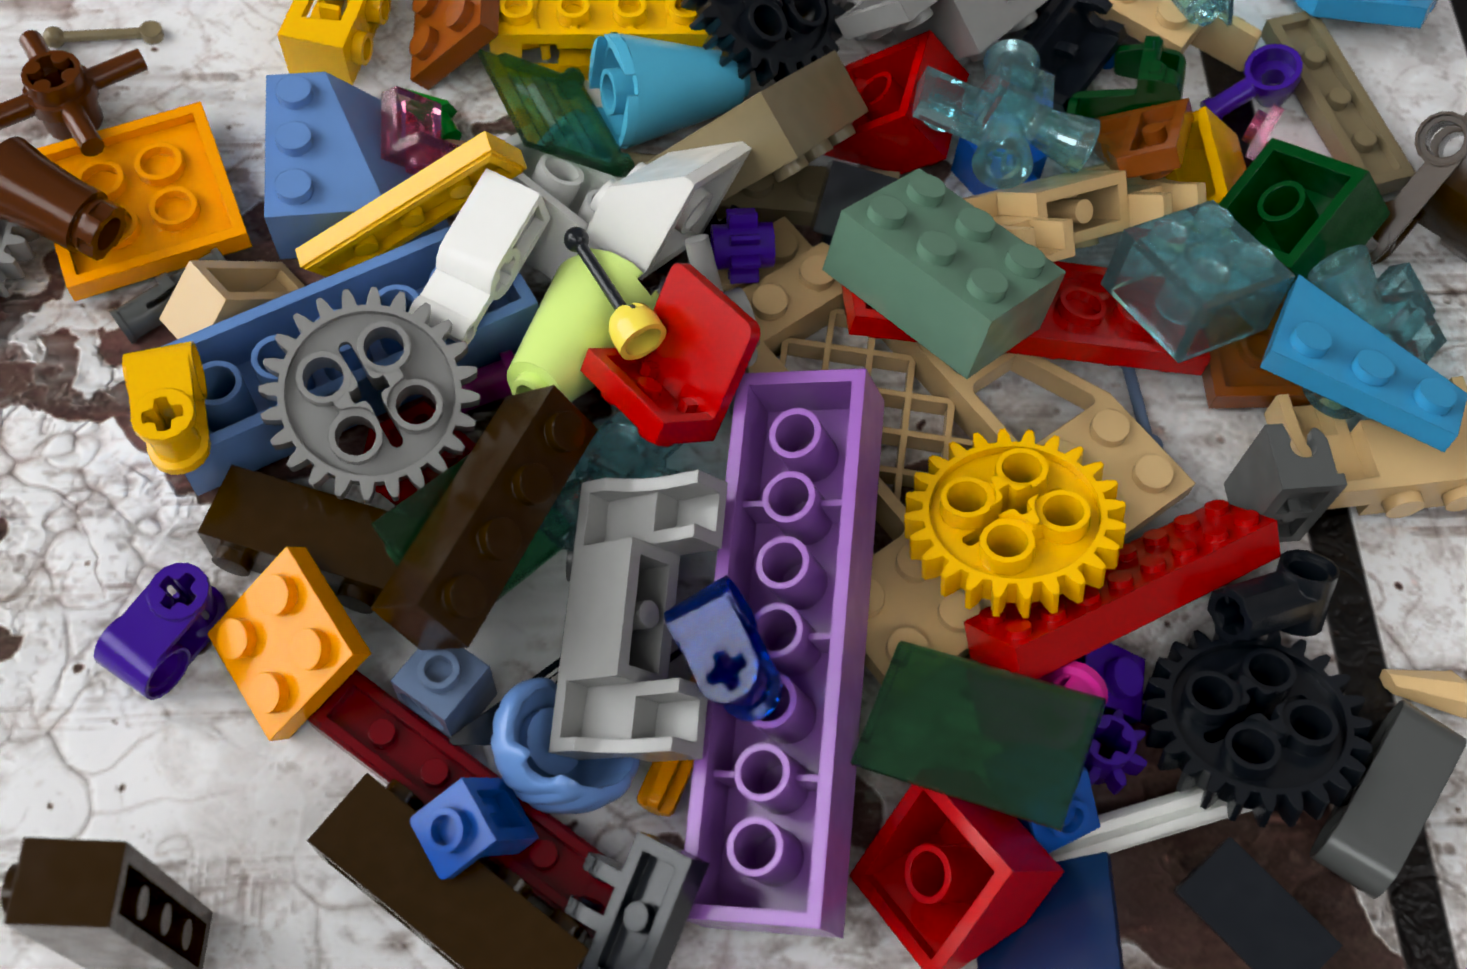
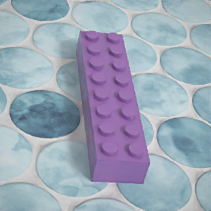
M866 368L744 373L735 393L725 479L728 485L722 549L717 551L703 685L709 687L703 756L700 760H694L684 851L709 863L687 918L688 922L705 928L844 938L885 404L882 395Z

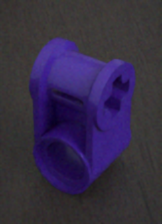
M174 563L166 566L154 575L149 585L128 609L104 630L94 648V659L99 665L145 698L150 700L161 698L178 684L190 663L210 641L207 633L228 611L226 599L215 587L211 586L209 578L199 567L190 563ZM169 585L177 592L173 596L167 591ZM188 600H191L192 603L187 606L184 604ZM204 610L210 616L208 620H205L201 615Z

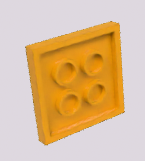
M201 101L97 131L104 142V149L96 156H85L80 151L74 138L36 148L51 161L78 179L104 192L108 200L126 209L124 219L127 224L118 244L110 249L103 259L95 260L79 251L71 252L54 243L66 287L74 301L150 279L164 272L169 273L185 268L189 260H198L210 253V250L215 247L223 256L253 247Z

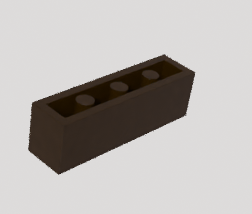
M555 385L507 396L373 604L371 610L418 649L469 648L598 430Z
M231 465L197 533L212 555V562L216 566L231 574L243 577L249 576L251 571L262 574L286 546L306 547L341 605L359 613L371 614L373 613L371 610L373 604L426 522L344 498L340 500L330 493Z
M366 773L307 840L326 863L456 969H582L589 949L583 945L590 937L588 932L560 909L556 908L548 917L527 899L534 891L523 879L506 866L500 864L493 873L477 860L453 879L442 880L437 876L410 824L411 817L425 805L412 791L395 779H392L385 787L370 774Z
M24 837L18 863L12 864L7 870L1 890V906L6 914L4 925L86 969H203L213 912L127 841Z

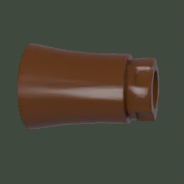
M11 137L0 143L1 220L16 224L53 241L71 252L79 251L95 260L103 259L110 249L118 244L127 224L124 219L126 209L108 200L104 192L78 179L51 161L24 138Z

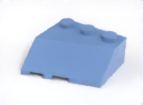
M325 71L266 75L264 219L279 259L297 258L296 248L422 170L393 106ZM443 220L407 243L448 227L447 220Z

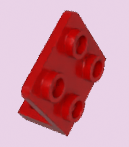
M675 263L670 268L653 310L667 330L666 337L660 346L650 354L636 360L622 358L616 348H589L580 369L601 391L600 394L603 399L616 406L637 427V431L642 438L662 447H669L680 443L715 440L760 339V327L751 316L691 264Z

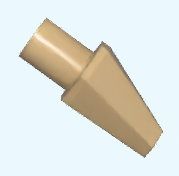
M1382 669L1379 678L1384 688L1392 694L1461 718H1467V679L1461 678L1452 670Z

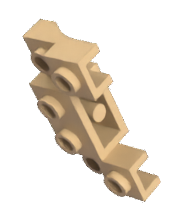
M1105 163L963 198L975 208L990 214L995 222L1023 242L1041 250L1045 257L1052 262L1076 256V248L1099 244L1100 237L1118 232L1138 229L1147 230V237L1149 239L1173 238L1184 234V225L1208 219L1206 182H1180L1163 177L1154 180H1144L1140 176L1126 179V170H1111Z
M1463 376L1451 377L1449 381L1467 393V385ZM1289 394L1276 395L1264 413L1267 424L1283 423L1291 438V449L1298 456H1312V451L1307 445V434L1312 428L1319 429L1327 438L1337 473H1344L1348 484L1327 509L1356 506L1359 516L1385 513L1388 518L1406 517L1419 512L1423 508L1445 506L1446 510L1451 512L1467 509V401L1459 434L1445 452L1373 419L1360 420L1350 432L1341 405L1321 395L1312 405L1294 407Z

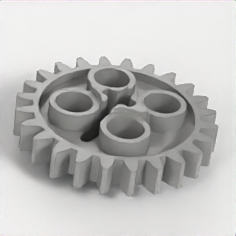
M371 287L366 305H357L349 289L343 290L342 309L333 311L322 298L316 299L320 318L312 322L299 313L294 314V321L301 334L296 339L278 333L274 337L279 347L286 353L285 358H264L263 360L266 370L278 377V382L258 386V392L263 398L276 401L278 405L261 413V419L265 425L284 426L270 440L275 450L295 446L296 450L286 463L289 469L295 472L312 464L313 469L308 482L310 486L317 489L329 477L335 479V496L340 500L345 498L353 484L360 485V491L365 504H371L376 486L382 485L386 486L393 501H398L400 498V481L406 479L420 492L424 491L423 470L429 467L442 476L448 473L445 461L441 457L444 451L463 456L465 446L454 435L455 431H475L476 421L462 413L461 409L471 408L480 403L479 393L462 389L463 385L477 378V368L474 366H457L456 364L468 353L466 341L446 345L445 341L452 331L450 320L440 322L431 328L428 325L431 305L424 303L413 314L406 312L405 293L401 291L395 296L390 307L381 305L377 287ZM383 338L393 339L404 348L400 359L394 364L387 366L377 365L367 357L370 345L376 340ZM348 344L353 348L369 382L375 390L386 388L381 393L385 411L403 439L400 447H393L390 444L373 409L367 401L355 404L362 398L357 380L339 352L342 345ZM322 368H334L343 375V383L337 392L323 397L316 396L307 390L308 380L315 371ZM417 394L430 398L436 406L433 416L421 424H410L404 421L398 414V408L401 402L408 396ZM357 424L371 428L376 434L375 443L372 448L365 454L358 456L349 455L339 448V438L343 431Z

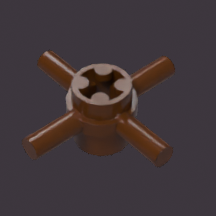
M25 31L19 38L20 45L29 59L21 72V79L24 85L22 89L23 94L0 103V130L35 116L37 119L42 120L48 133L53 138L61 141L74 138L80 151L85 156L92 157L100 154L104 149V142L97 130L102 125L104 116L98 102V90L147 71L148 67L139 49L136 48L86 68L80 64L79 60L72 53L63 50L50 51L44 38L38 31Z

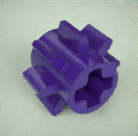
M755 208L726 209L727 224H711L710 242L717 270L728 271L730 284L759 283V268H774L773 222H758V212H755Z
M1118 708L1112 715H1097L1092 719H1086L1084 721L1083 734L1075 746L1071 747L1069 753L1072 758L1087 769L1091 787L1094 784L1106 783L1113 795L1118 794L1126 785L1125 773L1137 776L1147 764L1143 757L1135 754L1138 743L1146 735L1145 731H1134L1130 724L1123 719L1124 712L1121 708ZM1100 743L1107 747L1105 750L1106 758L1098 754Z

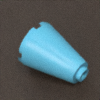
M617 32L604 34V36L597 37L593 43L589 66L590 89L600 88L602 107L592 108L600 137L610 149H628L723 115L741 104L744 97L748 96L751 86L750 74L743 80L738 77V63L734 60L724 67L719 65L721 50H705L703 47Z

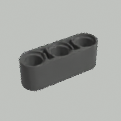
M1406 700L1399 701L1384 718L1371 739L1370 744L1373 745V749L1364 764L1366 769L1355 789H1350L1343 804L1340 807L1334 806L1311 848L1310 858L1372 899L1382 895L1397 877L1464 751L1466 738Z

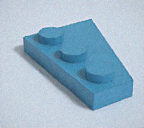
M1300 274L1298 275L1287 293L1260 368L1445 452L1459 434L1467 401V393Z

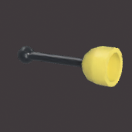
M580 227L568 229L564 235L566 248L579 254L615 310L610 317L608 331L611 341L621 357L626 360H636L653 352L660 346L667 333L657 314L643 303L627 305L590 250L587 232Z

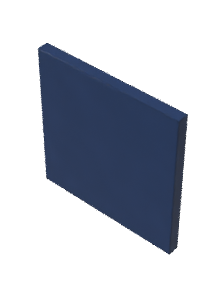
M1106 851L1057 861L1064 870V873L1024 926L977 957V969H1124L1111 856Z

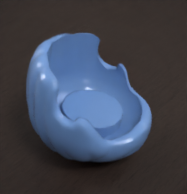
M543 677L531 678L516 684L503 696L500 706L495 712L493 734L491 736V748L494 754L495 765L502 775L503 781L509 788L513 789L515 795L520 800L528 803L532 808L550 814L588 813L620 798L631 786L632 780L638 772L640 760L631 757L577 760L549 753L557 684L551 679Z

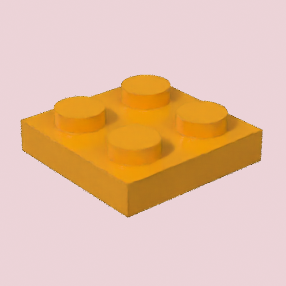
M286 546L207 633L269 741L289 739L372 654L306 547Z

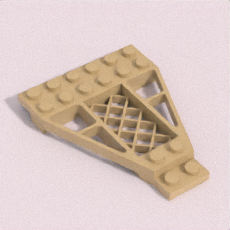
M785 216L773 223L775 233L774 268H759V283L730 284L728 271L718 270L723 292L737 287L742 288L750 302L756 322L760 327V345L756 347L758 357L752 366L746 368L745 373L788 371L785 367L787 355L822 360L821 370H828L829 362L863 366L867 369L870 376L872 368L906 373L904 391L878 388L885 401L884 407L902 409L900 429L883 427L881 444L897 446L895 467L880 465L876 521L891 537L893 542L873 555L864 664L897 705L969 654L964 621L978 615L982 609L991 606V600L982 598L971 610L966 609L965 591L963 589H959L955 593L944 597L941 595V576L928 580L922 578V560H911L909 556V539L904 536V514H906V507L900 501L902 486L914 488L915 473L923 472L904 469L906 448L940 453V457L948 460L950 442L954 441L966 450H969L973 445V433L978 432L988 443H996L999 430L1004 428L1008 432L1011 441L1019 442L975 393L1011 370L1084 409L1079 415L1036 444L1043 446L1050 438L1056 435L1060 437L1059 451L1064 454L1078 446L1084 448L1082 466L1099 461L1104 464L1102 481L1116 480L1118 483L1116 500L1125 501L1126 504L1123 521L1126 524L1124 541L1186 497L1196 484L1109 392L1042 357L1004 353L966 379L918 342L881 338L892 352L874 350L875 338L868 337L867 349L832 344L834 326L848 328L842 286L822 270L830 245L821 242L812 247ZM827 326L825 342L805 340ZM914 376L931 395L912 393ZM910 411L943 415V434L937 435L908 430ZM953 420L970 439L952 437ZM886 484L893 485V490L891 491Z

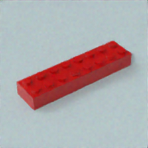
M1225 500L1209 501L1204 507L1190 514L1177 516L1173 522L1158 529L1148 530L1142 537L1123 544V548L1119 550L1116 569L1105 570L1104 584L1100 589L1085 584L1083 602L1080 604L1071 601L1064 594L1059 595L1057 613L1051 614L1040 601L1031 603L1029 618H1022L1016 603H1006L999 617L993 616L990 606L982 609L978 615L965 620L964 627L970 658L1023 687L1279 558L1281 552L1277 520L1260 515L1255 510H1246L1231 505Z

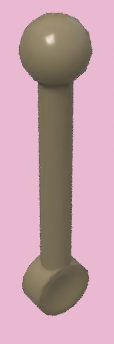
M153 20L142 23L138 28L63 31L59 27L51 26L46 28L42 35L46 44L50 48L55 49L62 47L66 42L142 39L145 43L154 45L164 39L161 24Z

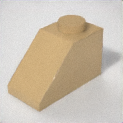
M189 260L159 320L177 339H180L300 289L305 285L283 262Z

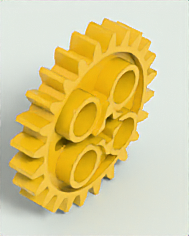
M1005 428L999 430L996 443H988L978 432L973 433L971 449L966 450L960 444L952 441L949 443L948 460L931 455L929 457L928 473H915L914 491L906 492V514H904V536L909 539V556L911 560H922V578L924 580L941 576L942 596L946 597L959 589H963L965 591L966 609L971 610L984 598L991 600V610L995 617L1001 615L1006 603H1016L1022 618H1029L1031 603L1040 601L1051 614L1057 613L1059 595L1064 594L1071 601L1080 604L1083 602L1085 584L1100 589L1104 584L1105 570H1115L1117 567L1119 550L1123 548L1126 524L1123 523L1126 504L1125 501L1116 500L1117 481H1102L1104 464L1101 461L1082 466L1084 448L1081 446L1071 449L1065 454L1060 452L1059 436L1054 435L1042 446L1035 444L1034 432L1029 429L1024 433L1020 442L1011 441Z

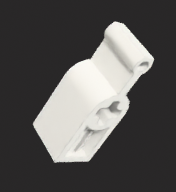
M486 168L446 233L437 253L436 270L422 293L413 301L408 313L413 314L424 303L430 304L431 315L428 325L432 328L438 323L449 319L452 323V331L448 338L455 342L466 341L468 345L474 338L477 327L492 301L498 300L506 294L551 219L542 194Z

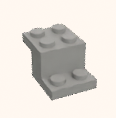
M862 0L835 21L845 40L868 34L870 40H875L893 30L900 43L931 30L958 62L968 56L972 62H976L996 52L1002 46L999 39L1007 32H1016L1034 22L1038 18L1035 10L1048 0Z

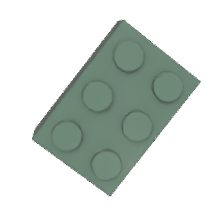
M920 168L841 210L822 269L966 379L1040 329L1066 273L1062 268L1047 259L1041 250L1023 242L995 222L990 214L975 208L948 189L939 178L927 174Z

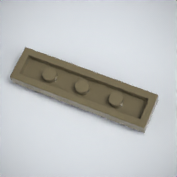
M1306 11L1267 19L1261 31V37L1265 44L1287 45L1296 50L1301 56L1303 63L1302 77L1294 93L1333 159L1368 170L1381 195L1402 190L1416 172L1320 17H1312Z

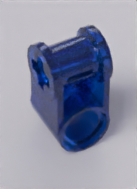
M724 575L664 612V619L668 630L685 656L698 688L706 698L722 705L730 715L741 721L755 722L766 718L776 709L783 689L780 673L758 632L759 627L749 604L730 577Z

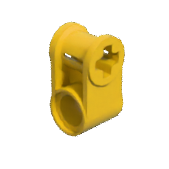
M194 341L123 354L122 369L129 395L130 421L136 435L146 442L147 451L153 465L161 472L170 475H183L196 470L209 456L211 441L205 399H207L206 379L201 358Z

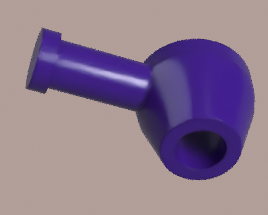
M1269 44L1256 49L1246 60L1244 79L1213 98L1208 97L1200 102V108L1206 106L1220 120H1223L1225 115L1253 98L1265 107H1277L1284 104L1300 83L1303 68L1301 56L1296 50L1283 44Z

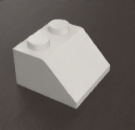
M743 141L668 152L647 165L644 162L638 163L625 178L618 182L613 179L608 180L595 194L590 204V209L595 213L586 229L589 240L602 250L613 252L632 262L643 272L639 279H644L685 251V239L693 235L703 234L752 148Z

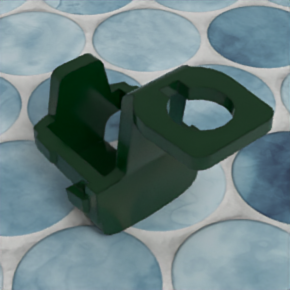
M1146 36L1144 43L1120 45L1114 55V72L1119 76L1137 79V88L1080 91L1070 97L1063 127V168L1072 169L1081 121L1183 99L1186 59L1184 55L1176 50L1166 48L1160 36Z

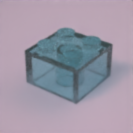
M1210 200L1124 229L1101 285L1177 363H1181L1266 330L1292 284L1295 275L1275 257L1269 248L1262 245L1242 227L1228 210L1221 207L1214 200Z

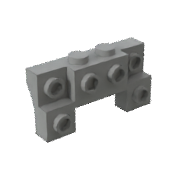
M697 469L656 478H601L582 483L549 753L577 760L631 757L647 762L702 759L709 687L682 678L668 679L680 556L722 549L728 482Z

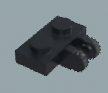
M640 831L636 834L624 865L607 856L588 852L582 868L589 872L593 878L608 883L615 888L607 908L601 902L588 896L571 895L564 912L596 931L582 969H667L709 863L655 835Z

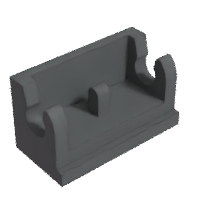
M1283 423L1265 424L1224 482L1229 504L1246 510H1255L1260 515L1277 520L1279 542L1300 541L1348 485L1345 474L1337 473L1327 438L1317 428H1312L1307 434V445L1312 451V456L1301 457L1291 449V438Z

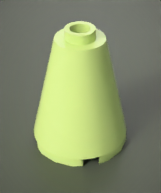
M590 248L627 305L643 303L654 310L659 294L655 290L650 295L640 283L638 278L643 274L640 269L632 262L613 252ZM579 254L568 258L557 269L507 370V382L512 395L555 385L572 402L596 387L580 371L588 349L616 348L611 341L608 331L610 317L615 310Z

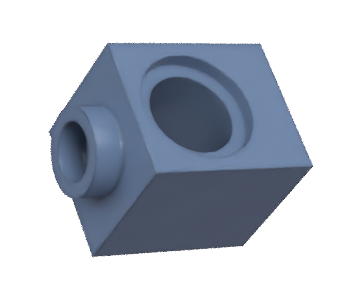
M465 648L417 649L390 680L399 702L449 739L479 717L497 695L490 666Z

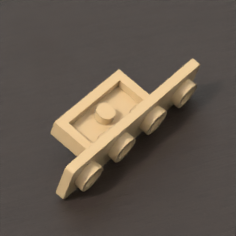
M1109 0L1113 7L1107 14L1095 12L1097 16L1104 20L1111 19L1123 24L1126 33L1144 43L1146 36H1160L1166 48L1176 50L1182 54L1191 44L1237 71L1244 70L1247 58L1255 51L1262 35L1260 29L1207 0Z

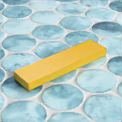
M483 131L296 248L295 251L300 268L328 277L404 245L460 211L486 168L509 179H513L524 172L527 167L521 150L491 133Z

